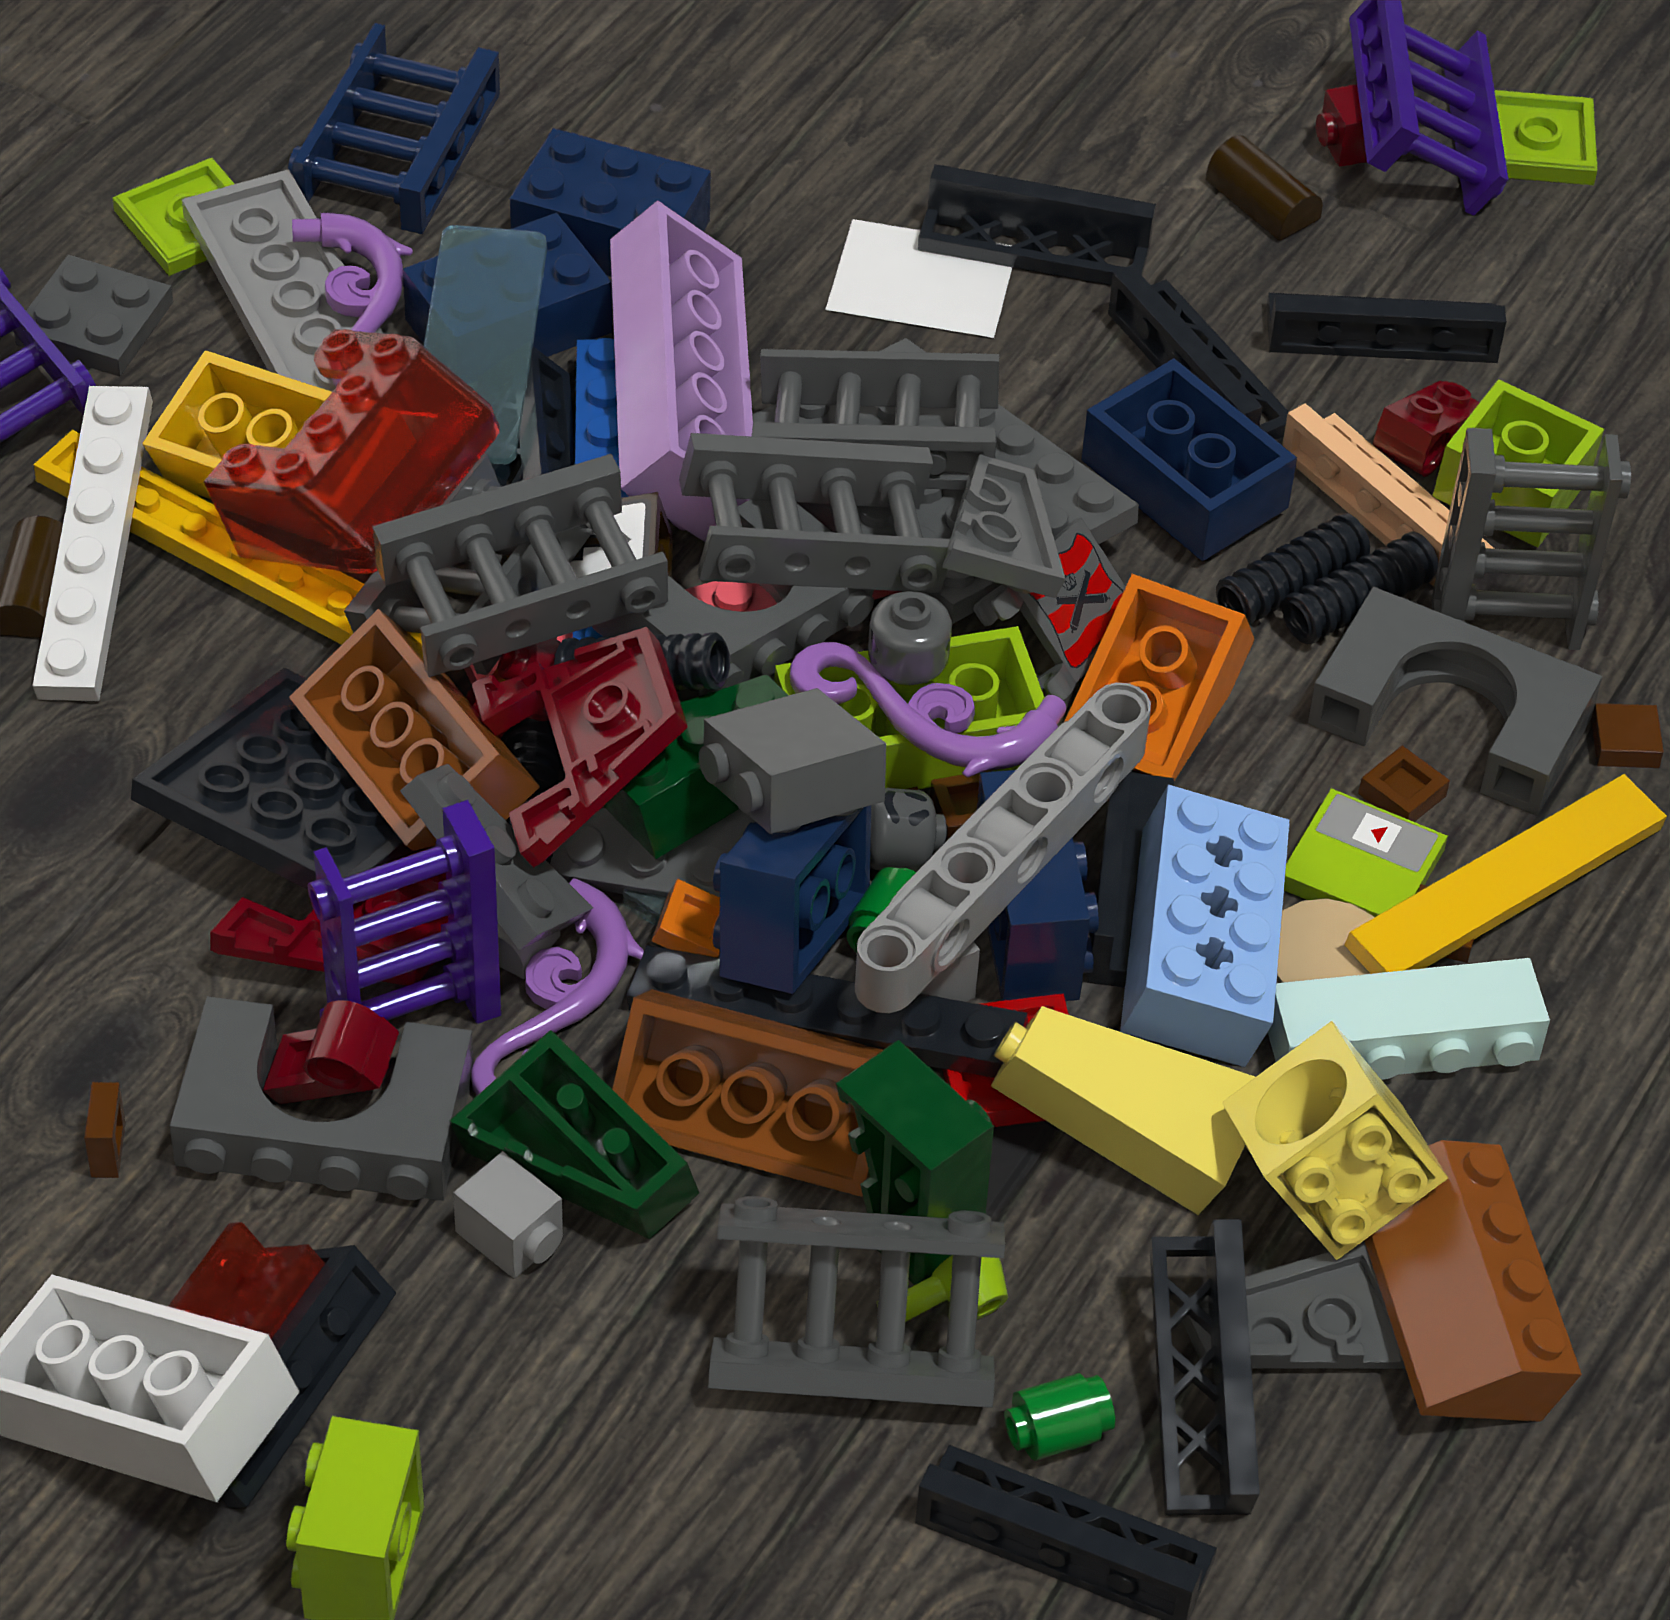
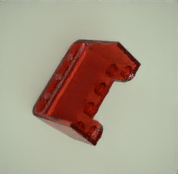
M334 329L332 333L323 339L321 345L316 350L314 362L322 376L341 380L318 410L305 421L304 426L285 448L253 444L237 445L224 454L222 461L203 483L239 557L369 574L378 571L372 526L441 506L496 439L500 426L491 404L416 339L399 334Z

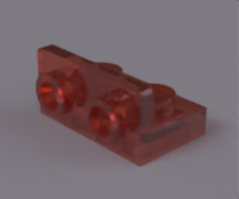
M229 1223L168 1307L268 1334L272 1339L325 1263L309 1244L264 1248L244 1223Z

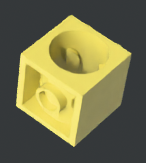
M1330 1021L1222 1102L1264 1178L1336 1260L1448 1179V1176L1403 1105L1333 1021Z

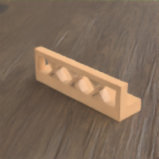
M1306 403L1288 412L1282 446L1297 457L1296 468L1344 510L1358 519L1366 529L1386 546L1389 542L1401 539L1404 534L1414 531L1429 541L1437 554L1439 563L1450 510L1436 498L1432 497L1428 491L1336 413L1323 419ZM1482 538L1481 542H1485L1486 548H1494ZM1435 580L1429 583L1434 586Z

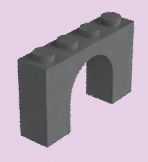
M748 500L738 506L742 527L777 529L771 501ZM797 504L803 531L832 532ZM668 576L669 602L654 606L642 613H631L591 627L603 637H615L644 627H648L653 635L663 634L667 637L671 634L686 636L690 633L704 635L709 632H717L722 635L730 653V672L726 683L721 688L723 689L767 674L770 676L775 673V665L783 664L795 657L806 647L824 642L826 638L847 626H857L868 616L873 608L874 598L872 595L874 590L759 584L774 598L777 604L762 610L740 612L709 605L694 597ZM704 688L699 691H691L686 689L677 692L679 701L684 702L717 690Z
M1373 587L1315 682L1308 724L1365 746L1389 704L1401 692L1416 685L1434 682L1452 683L1467 687L1491 701L1500 711L1505 721L1504 727L1489 752L1480 793L1538 816L1592 718L1603 676L1470 625L1462 620L1429 609L1406 598Z
M207 996L170 1123L175 1166L188 1167L205 1174L226 1172L257 1176L268 1182H283L287 1180L324 1185L336 1191L356 1189L392 1194L405 1200L425 1198L444 1201L458 1142V1137L449 1120L466 1106L472 1081L471 1069L474 1064L472 1030L405 1022L391 1081L377 1102L363 1112L346 1119L331 1122H312L301 1120L282 1112L264 1095L263 1088L277 1048L273 1005Z

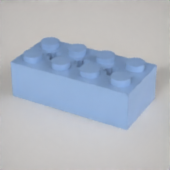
M1167 785L1142 830L1120 1032L1246 1067L1273 1024L1289 819Z

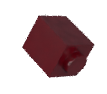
M1357 84L1327 89L1325 91L1322 113L1316 117L1318 140L1323 147H1328L1338 167L1367 162Z

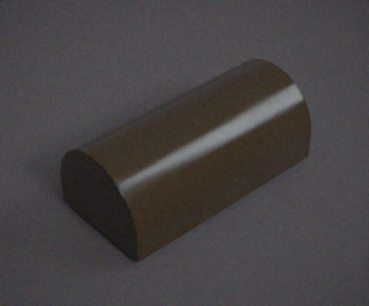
M1236 135L1227 139L1212 155L1207 167L1206 181L1279 241L1321 219L1322 199L1245 136Z
M29 516L19 520L14 526L0 576V635L42 638L63 523L46 516Z

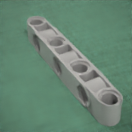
M1112 683L1099 689L1069 721L1062 723L906 882L893 897L886 909L862 932L858 939L855 994L859 1002L866 1008L880 1013L896 1012L909 1005L939 972L947 969L1100 809L1113 794L1118 784L1141 761L1145 754L1151 701L1144 691L1129 683Z

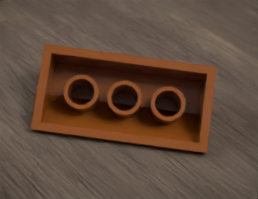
M379 608L289 697L403 843L412 851L436 846V838L400 791L417 775L449 764L505 820L510 817L509 812L521 806L540 787L501 739L495 736L482 722L481 715L445 672L428 677L424 669L423 650L420 642Z
M651 989L633 998L612 1090L670 1146L863 1197L860 1184L870 1177L865 1152L858 1155L851 1149L848 1134L858 1127L853 1105L850 1103L846 1105L840 1101L836 1083L883 1050Z
M1448 1140L1438 1141L1428 1146L1448 1176V1179L1364 1240L1420 1415L1542 1421L1579 1379L1582 1373L1501 1145Z

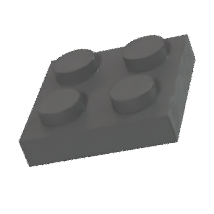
M67 255L26 312L68 361L75 362L79 360L84 366L121 376L173 304L172 287L168 284ZM15 335L16 345L25 347V345Z

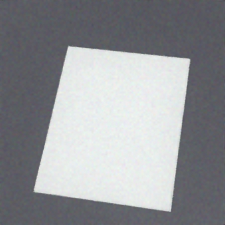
M852 219L826 310L994 338L1012 267L917 250L921 230Z

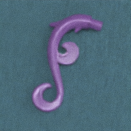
M321 213V219H292L293 242H322V248H341L347 254L353 251L364 256L372 263L377 274V283L371 290H361L369 289L370 274L356 266H340L329 272L325 280L326 301L333 311L344 316L360 317L341 341L333 356L331 376L333 384L341 393L359 401H381L393 396L402 387L405 378L403 361L395 352L382 345H368L365 348V359L376 363L380 367L373 374H356L350 370L348 364L358 349L392 315L401 297L403 287V264L400 256H411L413 253L412 248L386 236L380 229L369 222L351 215Z
M822 642L808 646L795 656L790 665V685L796 694L818 688L837 704L845 703L857 694L855 678L851 677L842 682H831L823 679L819 673L828 667H838L854 671L899 733L914 746L932 757L955 766L966 767L962 772L965 777H971L988 770H1002L1021 765L1058 728L1057 724L1066 712V704L1061 698L1055 695H1047L1038 708L1027 712L1017 725L999 727L997 734L992 736L960 735L956 733L968 729L975 715L972 696L961 687L952 684L932 683L920 688L912 696L909 703H907L866 658L849 646L837 642ZM932 719H944L945 728H940Z
M575 878L569 883L593 907L592 910L575 923L578 933L582 934L587 928L596 941L597 952L591 972L578 983L567 985L562 983L561 980L572 979L578 981L582 977L579 959L572 951L560 947L541 949L530 958L525 969L526 993L535 1004L546 1010L500 1036L476 1058L471 1069L472 1088L476 1096L496 1079L494 1071L501 1058L540 1040L550 1030L555 1033L585 1018L598 1008L617 987L626 969L628 955L641 960L644 950L633 938L617 905L602 891Z

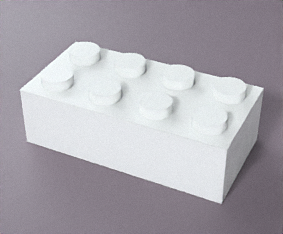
M51 1275L0 1338L1 1436L215 1502L220 1499L299 1393L268 1334L56 1275Z

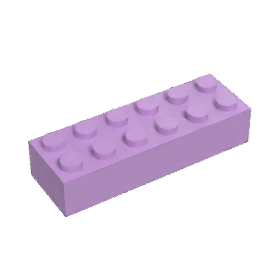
M656 201L610 239L621 490L626 492L628 496L658 492L667 519L677 528L684 531L687 530L705 542L709 526H716L711 498L682 496L679 477L691 433L735 436L752 435L753 417L742 258L661 202ZM736 499L737 505L739 506L749 499Z

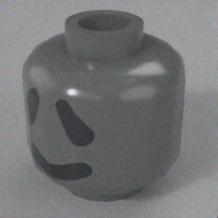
M900 592L881 600L871 614L868 655L872 666L884 678L900 685L911 686L927 683L938 677L947 666L950 654L952 621L947 608L938 599L921 592Z
M885 788V801L871 806L870 870L880 871L883 868L895 867L908 868L917 872L932 857L933 852H937L944 845L946 840L945 816L943 814H936L932 799L924 791Z

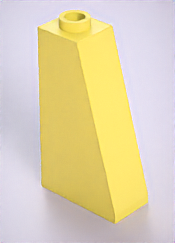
M1043 1006L1026 1027L1014 1022L994 1054V1057L1002 1061L1003 1064L991 1087L1197 1215L1226 1186L1246 1145L1222 1102L1254 1079L1255 1076Z

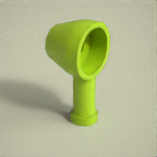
M953 1255L942 1262L930 1278L908 1289L906 1321L946 1300L950 1302ZM981 1257L977 1319L996 1311L1008 1299L1003 1268L999 1258Z

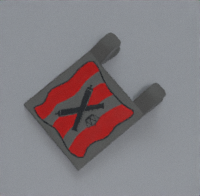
M1082 517L1074 519L1054 537L1066 578L1056 598L1034 592L1028 594L1019 593L1002 584L973 606L976 615L985 627L992 625L997 619L1001 621L1010 619L1019 610L1022 612L1055 663L1054 667L1038 677L1044 697L1055 695L1062 700L1072 693L1076 683L1087 673L1126 588Z

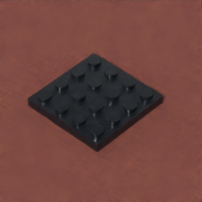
M285 667L132 779V801L307 890L308 883L316 880L314 851L327 847L342 878L407 857L414 852L403 843L289 697L307 678Z

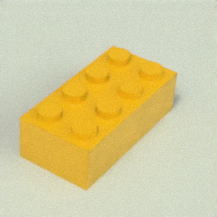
M206 350L142 443L163 477L194 494L361 551L372 534V526L378 525L422 457L398 413Z

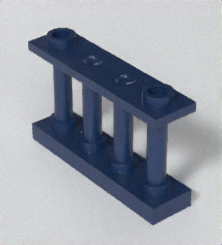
M374 23L364 42L355 45L350 59V66L301 147L296 146L291 153L288 169L307 202L309 203L321 181L391 197L396 205H400L401 230L423 234L500 96L499 52L478 47L467 67H460L458 71L387 55L385 25ZM383 76L451 92L452 94L447 102L441 101L439 105H434L374 90ZM366 111L433 128L427 137L421 136L419 140H414L354 124L361 112ZM343 145L413 163L408 172L402 171L397 176L334 161Z

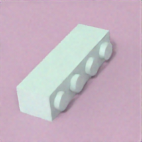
M1530 958L1276 983L1273 1024L1268 1030V1035L1275 1061L1277 1062L1330 1021H1333L1380 1079L1384 1080L1400 1074L1430 1071L1451 1073L1462 1068L1498 1064L1517 1066L1527 1061L1539 1060L1550 1019Z

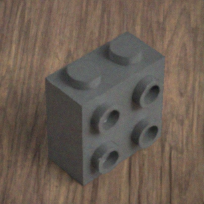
M818 688L704 719V746L699 751V763L705 779L718 788L742 812L748 814L770 834L793 832L804 824L832 816H848L855 813L859 808L885 801L886 743Z

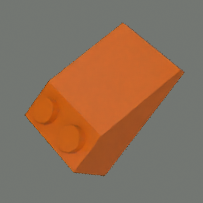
M1132 574L1064 722L1069 721L1105 685L1129 683L1139 687L1147 694L1151 701V712L1145 754L1132 770L1145 775L1174 778L1175 781L1229 697L1255 638L1245 614Z

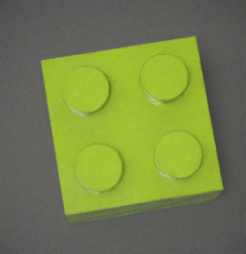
M1498 379L1446 445L1432 497L1451 505L1467 428L1492 429L1494 455H1504L1507 462L1589 466L1594 465L1604 429ZM1503 487L1501 493L1492 492L1491 499H1494L1495 505L1567 509L1581 490ZM1504 531L1537 548L1549 534L1544 532Z
M332 1416L324 1444L314 1442L308 1455L305 1485L311 1487L307 1505L306 1507L296 1505L289 1522L287 1550L296 1551L291 1585L292 1588L301 1589L304 1619L394 1620L424 1509L419 1430Z

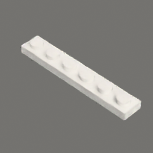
M89 386L33 681V689L38 700L99 701L144 454L142 443L147 437L153 403L148 387Z

